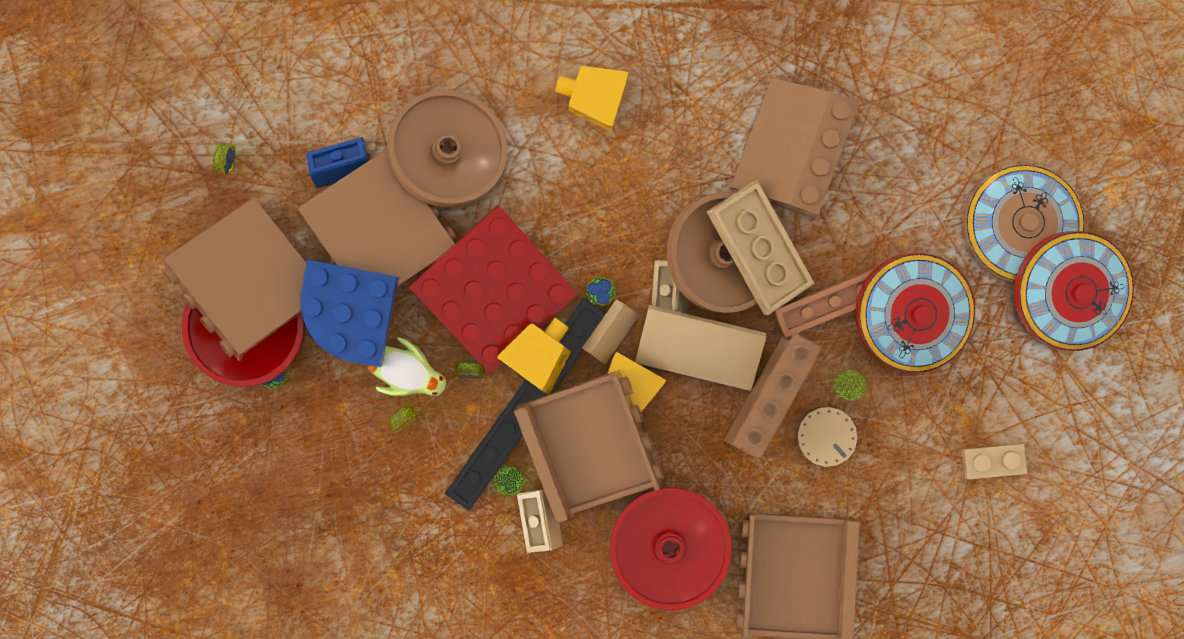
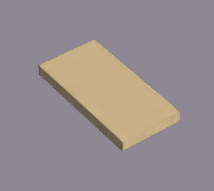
M758 180L751 182L706 211L764 315L771 314L815 284Z
M649 305L635 363L751 391L765 344L766 333Z

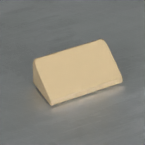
M655 260L651 305L687 314L688 299L675 285L669 271L668 262Z
M616 299L582 349L606 365L639 315Z
M544 489L518 493L517 499L527 553L548 551L562 547L563 541L560 524L556 523Z

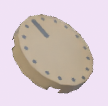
M832 407L816 408L807 413L799 423L797 430V443L803 456L813 464L824 467L837 466L848 460L855 450L858 439L856 426L851 418L843 411Z

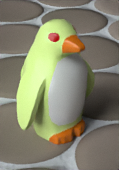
M400 337L397 340L407 350L386 346L382 367L371 365L368 367L372 374L390 385V387H376V390L391 396H408L417 393L439 396L446 386L444 376L430 366L420 349L410 341Z

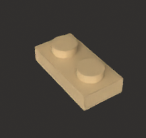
M1024 444L962 449L964 476L967 480L1027 474Z

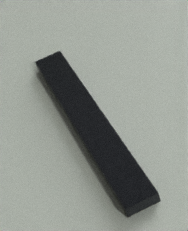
M584 298L565 323L569 329L559 343L571 352L551 393L555 391L584 350L582 347L605 316L603 311ZM525 379L445 492L447 496L468 511L472 508L523 436L514 410L521 403L547 395L545 392Z

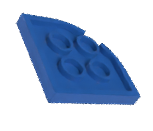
M307 260L301 292V310L305 325L313 339L324 350L335 357L350 362L382 367L399 277Z

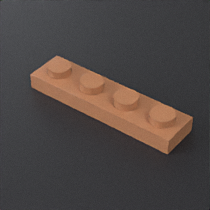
M875 268L784 304L775 310L774 315L783 337L787 338L792 336L794 332L799 333L855 310L859 291L866 278Z

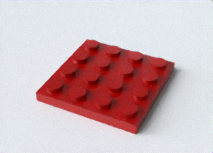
M499 205L493 208L408 285L489 374L503 363L497 358L498 355L532 323L538 328H542L578 295Z

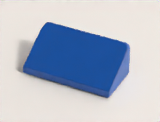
M363 137L306 153L310 176L317 188L336 183L370 160Z

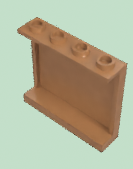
M387 149L297 208L335 265L398 276L397 288L428 268L458 241L449 226L444 228L438 220L441 214L435 205L419 200L399 183L390 167Z
M252 198L164 258L166 269L163 270L165 277L173 286L178 284L185 292L182 294V297L192 310L197 308L203 315L200 320L210 333L215 331L222 339L219 344L229 357L234 355L238 361L243 359L244 353L302 313L301 292L307 263L255 198Z
M795 332L790 340L781 336L723 441L750 456L761 459L822 347Z
M620 370L521 403L514 410L556 523L568 520L570 514L652 487H654L655 491L660 489L661 479L664 478L663 469L659 461L654 462L651 451L654 450L649 433H643L640 425L643 422L641 410L638 405L633 406L629 395L633 393L631 383L627 376H622Z
M747 513V520H742L741 538H746L745 550H740L739 567L744 568V580L738 581V599H742V611H737L736 629H741L743 638L753 635L801 639H854L860 522L855 519Z

